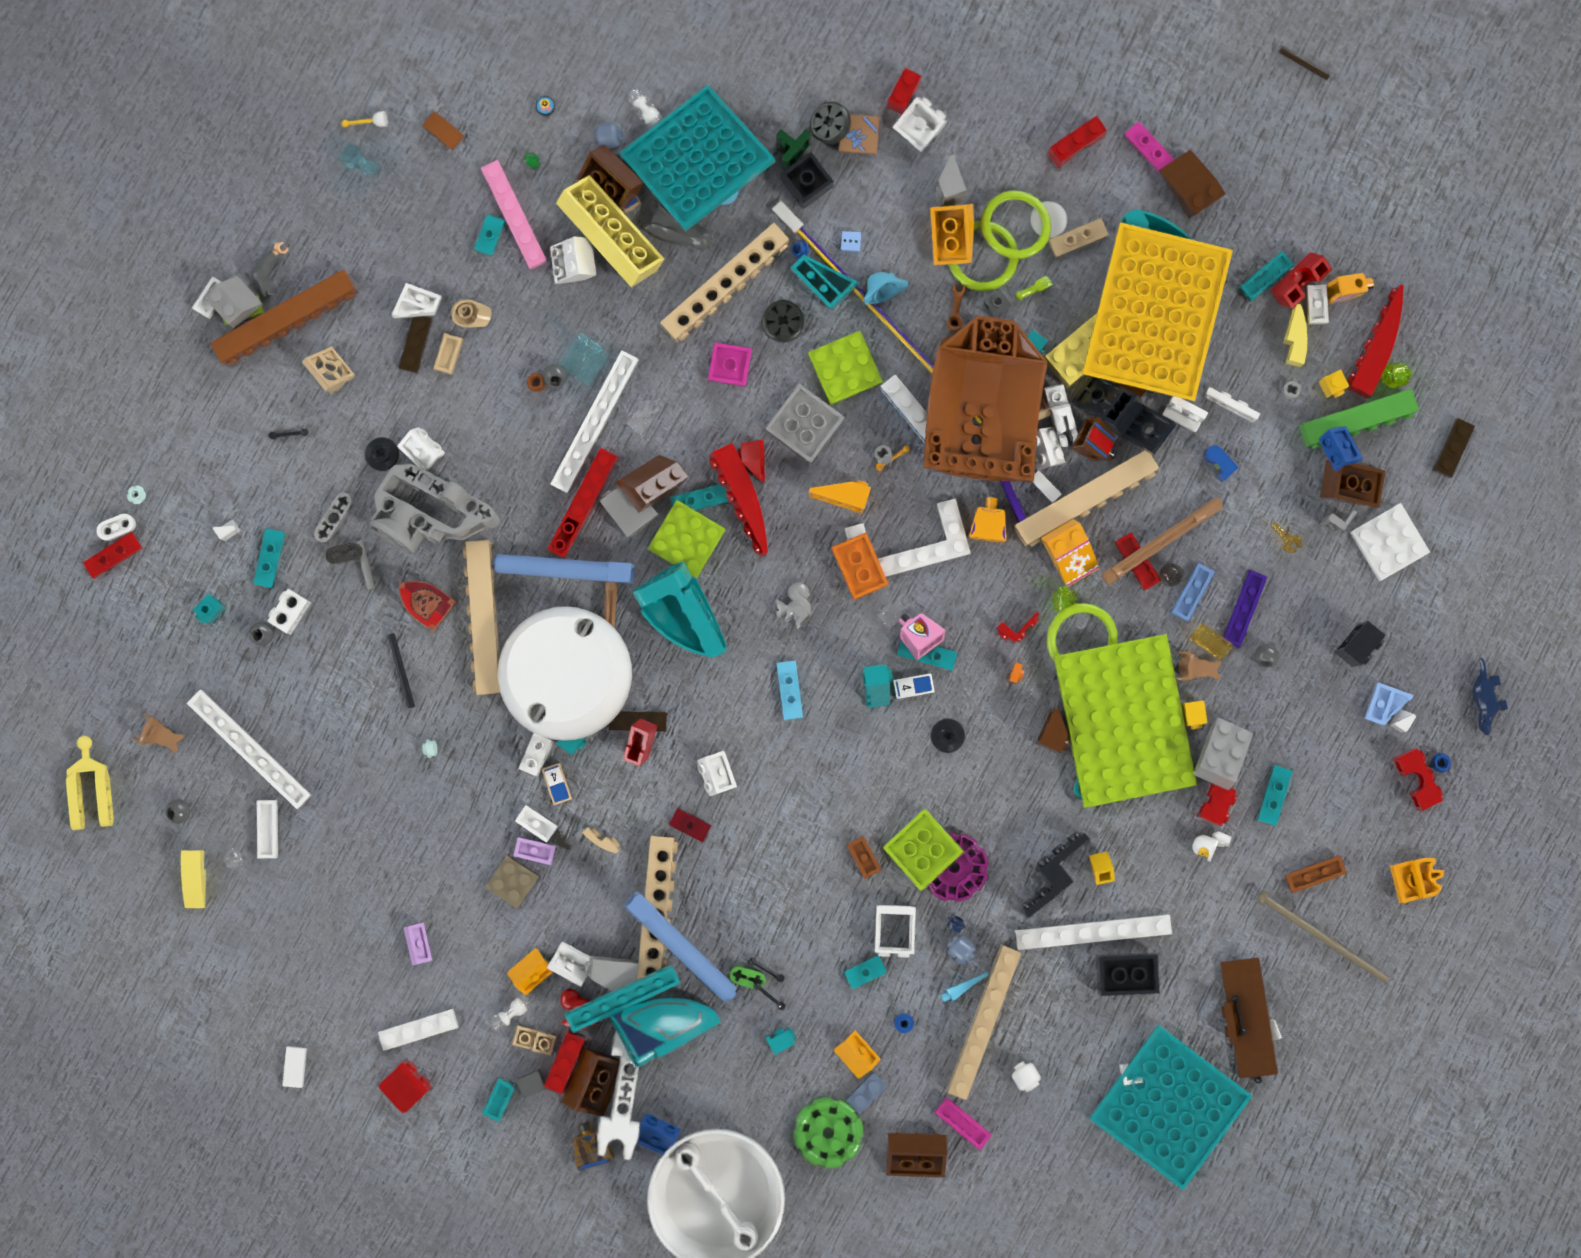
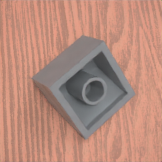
M954 155L949 157L938 180L937 187H935L936 201L941 203L942 206L963 201L966 194V187Z
M238 276L218 283L204 296L234 329L263 305Z

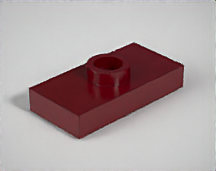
M679 808L676 809L669 823V826L702 843L712 826Z

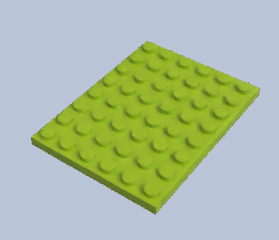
M1167 634L1053 656L1083 808L1197 785L1195 775H1193L1194 768Z

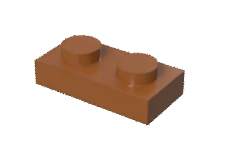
M864 836L847 844L864 879L882 870Z

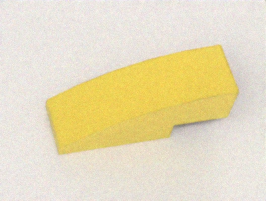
M1297 304L1292 309L1283 344L1290 345L1285 364L1301 367L1305 363L1308 339L1305 316L1301 304Z
M204 850L181 851V879L185 908H205L206 869H204Z

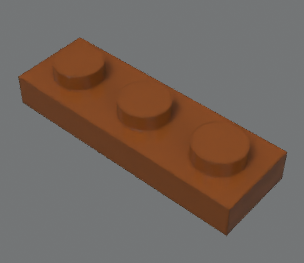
M1337 855L1285 874V878L1290 892L1295 893L1345 875L1347 872L1341 856Z

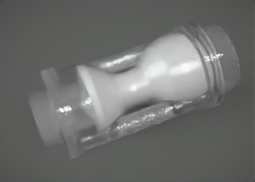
M634 88L627 94L628 98L626 101L647 127L650 126L652 128L663 120L662 114L641 89Z
M524 994L516 996L507 1012H499L491 1017V1026L497 1032L499 1030L504 1032L510 1025L511 1018L529 1012L532 1004Z

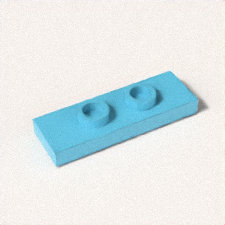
M796 660L777 663L784 720L803 718Z

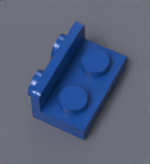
M1346 426L1329 429L1319 438V442L1334 471H1339L1344 465L1359 463L1363 459Z
M645 1114L639 1127L636 1143L664 1155L675 1144L680 1129L653 1115Z

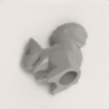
M796 582L788 589V596L792 600L788 605L776 599V616L778 618L785 617L786 623L794 619L796 627L800 629L811 618L812 613L811 605L807 600L810 596L809 588L802 582Z

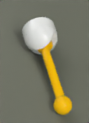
M380 111L375 113L371 119L343 120L341 125L346 128L349 125L373 122L376 126L386 127L388 120L386 112Z

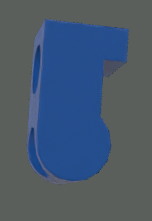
M1217 445L1210 446L1204 452L1205 461L1213 464L1220 472L1217 478L1221 482L1225 481L1239 468L1224 450Z

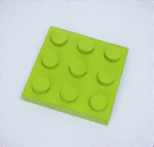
M861 331L808 352L830 406L883 383Z
M676 500L648 550L673 565L684 562L690 574L698 578L726 529L679 500Z
M925 808L883 847L920 891H923L964 853L963 849Z

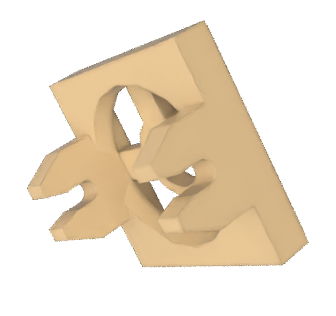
M332 346L306 357L302 361L318 383L329 394H332L334 391L337 392L345 382L352 380L355 376ZM321 362L322 368L317 369L316 366ZM325 364L332 365L334 371L328 370L325 367ZM338 367L341 370V376L337 373ZM322 374L332 375L335 380H328Z

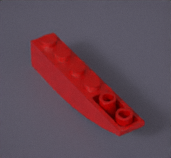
M1401 284L1391 289L1388 295L1390 300L1387 305L1383 306L1379 314L1382 317L1379 322L1376 321L1371 330L1373 335L1371 339L1368 338L1363 346L1365 352L1363 356L1360 355L1355 363L1357 368L1355 372H1351L1347 379V383H1349L1347 389L1366 399L1372 396L1395 345L1403 306L1404 286Z
M730 443L713 451L709 455V464L712 469L716 470L720 485L724 486L727 491L726 497L728 501L733 503L736 509V517L742 521L746 536L750 537L753 542L752 548L754 552L759 554L761 558L768 553L761 507L750 476L733 443Z
M600 447L547 550L563 558L566 557L619 461L618 456Z

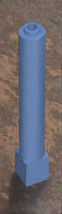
M497 554L496 558L494 557L492 561V568L495 569L496 573L607 581L624 584L634 583L635 565L632 563Z
M635 891L622 906L659 939L722 1001L732 1000L736 995V986L675 929L643 895Z

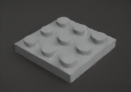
M798 384L765 430L811 464L844 421L845 417L801 384Z

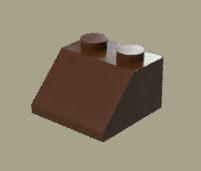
M1053 708L1050 709L1035 744L1057 754L1066 750L1069 740H1067L1068 733L1058 709Z

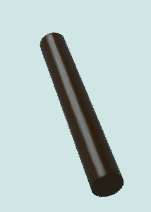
M1281 46L1278 53L1325 80H1328L1331 73L1284 46Z

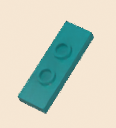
M1281 251L1239 286L1238 289L1252 302L1295 264Z
M720 484L670 497L672 507L676 500H679L695 511L729 502L726 497L727 491Z
M265 529L253 582L254 585L268 588L274 587L285 532Z
M901 640L897 656L953 671L958 652L936 646L916 660Z
M1273 765L1257 821L1277 826L1293 773L1292 770Z

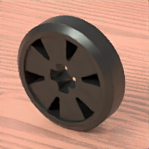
M833 101L821 104L814 111L810 120V129L813 136L824 144L840 142L848 134L851 126V117L848 110L840 103ZM829 120L834 121L833 123H831L832 126L827 125L828 123H830Z
M779 300L773 302L764 311L762 318L763 329L766 335L776 342H791L803 330V313L791 301ZM786 317V322L788 324H782V326L779 325L780 321L778 319H784Z

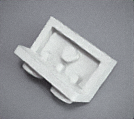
M1055 427L1038 429L1035 456L1037 470L1066 463Z
M561 942L547 968L582 986L588 976L585 972L586 961H589L590 956L571 945Z

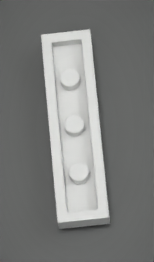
M450 1009L379 1031L378 1035L383 1051L456 1029L459 1026L454 1009Z

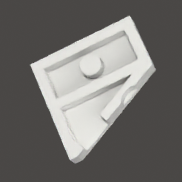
M406 283L394 308L392 317L405 318L435 315L442 296Z

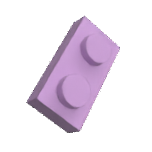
M518 837L513 856L552 865L556 846Z
M424 923L404 927L412 965L432 961Z

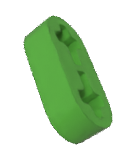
M735 966L730 971V979L735 984L754 989V981L748 978H755L756 975H759L760 979L763 980L760 983L761 987L765 985V975L760 971L743 966ZM742 970L741 974L746 975L747 978L740 977L739 980H736L733 972Z

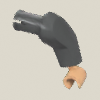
M284 242L275 243L274 251L268 250L257 261L251 272L252 279L257 282L262 297L267 296L264 288H266L268 295L273 293L267 277L272 266L279 260L277 255L288 251V247L280 250V246Z

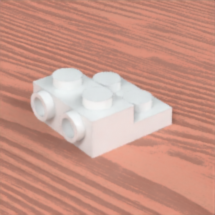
M916 97L893 128L922 152L931 140L938 135L947 121L945 120L946 115L939 109L935 111L930 107L932 103L927 98L923 97L921 99Z

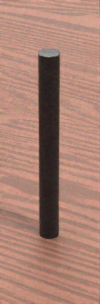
M395 633L387 636L407 707L410 709L415 707L397 639Z

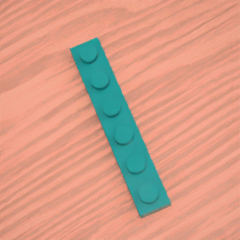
M671 964L565 1013V1017L574 1033L681 983Z

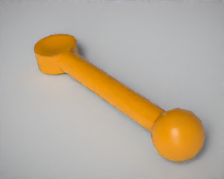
M905 445L901 451L893 455L891 461L904 452H909L910 447ZM877 463L876 469L881 471L885 465Z

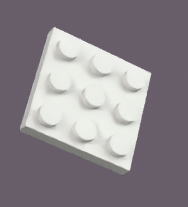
M1401 503L1350 532L1379 581L1430 553Z

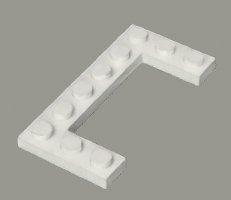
M956 498L937 503L946 541L879 558L878 560L886 577L971 554ZM864 523L845 528L848 540L866 532Z

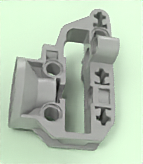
M404 464L394 465L374 494L377 512L368 523V527L397 548L414 554L424 538L434 544L436 542L440 543L443 537L464 540L486 528L493 529L497 527L500 518L492 507L468 494L455 482L449 481L448 483L420 467ZM402 482L418 492L426 493L431 499L448 507L465 520L458 528H451L412 505L392 496L391 493L397 483ZM425 521L424 524L419 527V524Z

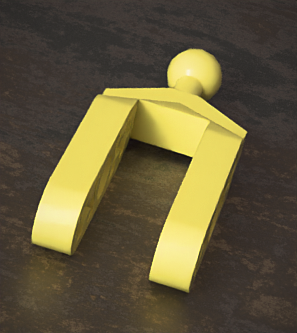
M83 735L78 738L76 743L77 747L81 750L82 759L66 770L69 818L73 831L85 828L80 773L95 771L98 817L101 827L112 826L114 823L111 785L107 765L90 758L89 749L92 746V740L90 737Z

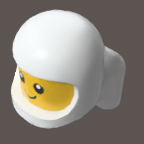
M1220 831L1214 832L1212 837L1199 835L1193 842V852L1196 855L1208 858L1207 861L1211 862L1216 847H1228L1232 837Z

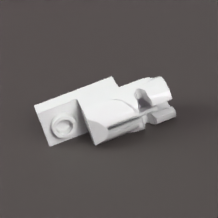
M1060 383L1044 388L1047 404L1051 409V420L1058 434L1060 446L1067 447L1069 445L1064 432L1068 430L1070 440L1075 442L1078 433L1071 406L1067 401L1064 384Z

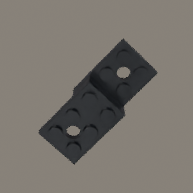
M1092 376L1088 378L1071 401L1078 408L1095 417H1099L1112 433L1152 455H1155L1176 426L1173 420L1145 406L1140 397L1115 382ZM1097 393H1103L1101 398L1094 399ZM1148 427H1154L1151 433H1145Z
M1072 833L1067 838L1068 842L1066 844H1059L1052 850L1053 854L1050 857L1044 856L1037 862L1036 870L1048 883L1049 887L1044 886L1037 892L1038 896L1035 899L1031 900L1030 898L1021 905L1023 908L1020 911L1026 918L1032 917L1074 882L1060 863L1090 839L1086 833Z

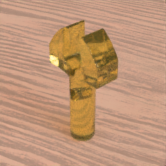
M1277 522L1271 525V528L1284 541L1282 549L1285 552H1296L1290 546V542H1294L1299 548L1302 547L1301 538L1297 534L1289 536Z

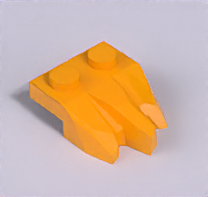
M1421 858L1390 865L1399 903L1436 896L1440 892L1442 886L1437 884L1436 880L1444 877V870L1433 869L1436 858Z

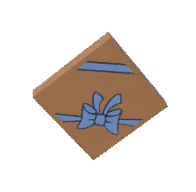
M850 115L851 126L848 134L840 141L839 153L877 155L879 116Z

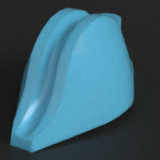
M874 273L868 279L864 303L876 304L885 302L906 289L909 282L896 278L893 273Z

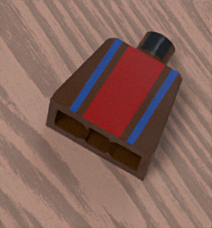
M1099 417L1086 418L1071 449L1092 461H1103L1106 459L1111 461L1117 455V452L1112 448L1116 436Z

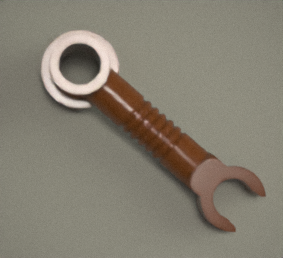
M956 284L953 286L952 316L947 321V327L951 333H957L963 324L959 311L962 295L965 292V285H963L961 292L956 291Z

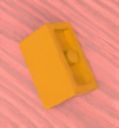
M534 948L511 968L507 974L514 986L526 996L552 974L553 971L547 968L549 962L543 958L537 948Z
M856 1030L833 1049L858 1079L871 1071L881 1060Z

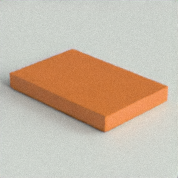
M866 532L831 547L853 600L889 586Z

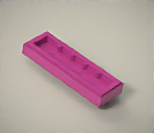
M1139 121L1124 134L1130 143L1158 172L1175 160Z
M948 1097L934 1111L979 1150L992 1136L989 1131Z

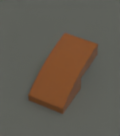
M435 111L422 124L428 132L438 138L441 143L452 151L465 137Z

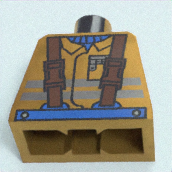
M585 1121L580 1123L581 1135L574 1137L577 1171L613 1161L614 1154L609 1144L606 1147L604 1156L597 1155V1130H592L591 1122Z

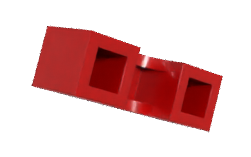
M1096 115L1052 145L1047 154L1057 168H1060L1072 160L1079 151L1087 146L1091 147L1103 139L1107 129Z
M1310 252L1271 290V293L1279 305L1293 309L1305 297L1301 289L1313 281L1320 283L1333 269L1324 256Z
M1413 748L1392 758L1400 776L1414 773L1419 778L1418 788L1409 793L1418 811H1423L1444 801L1442 798L1443 792L1438 785L1436 786L1433 780L1435 778L1434 773L1430 768H1427L1425 763L1426 757L1421 750Z
M570 1030L566 1032L545 1082V1088L559 1094L564 1092L587 1037L573 1033Z

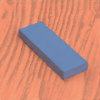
M1197 563L1171 614L1188 622L1215 571Z

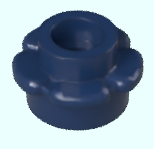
M959 916L948 918L947 926L952 931L960 933L965 928L964 920Z

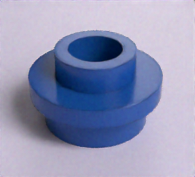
M804 240L796 241L792 245V254L797 259H800L803 255L807 256L809 252L808 243Z
M1438 753L1432 757L1431 766L1436 772L1443 773L1450 768L1451 760L1446 754ZM1439 759L1443 761V765L1441 767L1437 764Z
M903 1013L896 1017L894 1025L900 1033H908L913 1029L914 1021L910 1015ZM906 1020L908 1025L902 1027L901 1021Z

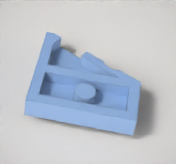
M1376 683L1364 719L1379 725H1385L1394 714L1399 712L1413 698V695L1381 683Z

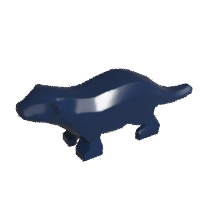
M1479 658L1480 673L1474 683L1472 695L1479 709L1478 727L1484 735H1489L1492 721L1498 710H1506L1508 707L1506 700L1497 702V696L1494 692V686L1501 685L1499 676L1494 675L1487 679L1485 661L1483 658Z

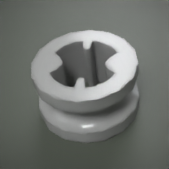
M1295 381L1287 382L1282 391L1284 397L1289 400L1297 398L1301 392L1300 385ZM1288 386H1290L1291 388H1296L1294 395L1293 393L1287 392V390L1289 389Z
M881 445L875 449L874 455L879 464L885 465L891 462L893 455L888 446ZM883 452H886V455H884V458H881L880 455H882Z

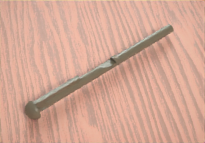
M1263 891L1258 894L1257 901L1260 905L1263 903L1269 905L1272 909L1382 982L1386 983L1389 979V976L1268 897L1269 892Z

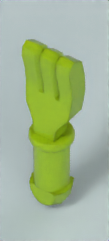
M1045 276L1037 280L1034 286L1030 285L1028 288L1020 292L1018 291L1015 294V299L1023 300V298L1035 294V292H1041L1052 287L1053 284L1049 277Z

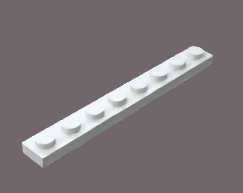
M621 350L550 485L567 494L569 493L639 361L638 358Z
M199 690L188 701L187 704L296 809H299L312 796L203 690Z
M1167 914L1015 930L1017 950L1168 935L1172 934L1170 915Z

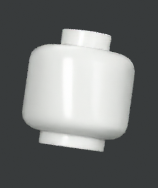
M1021 1062L1014 1067L1015 1071L1012 1074V1079L1019 1090L1029 1092L1040 1085L1041 1076L1032 1063L1025 1064Z

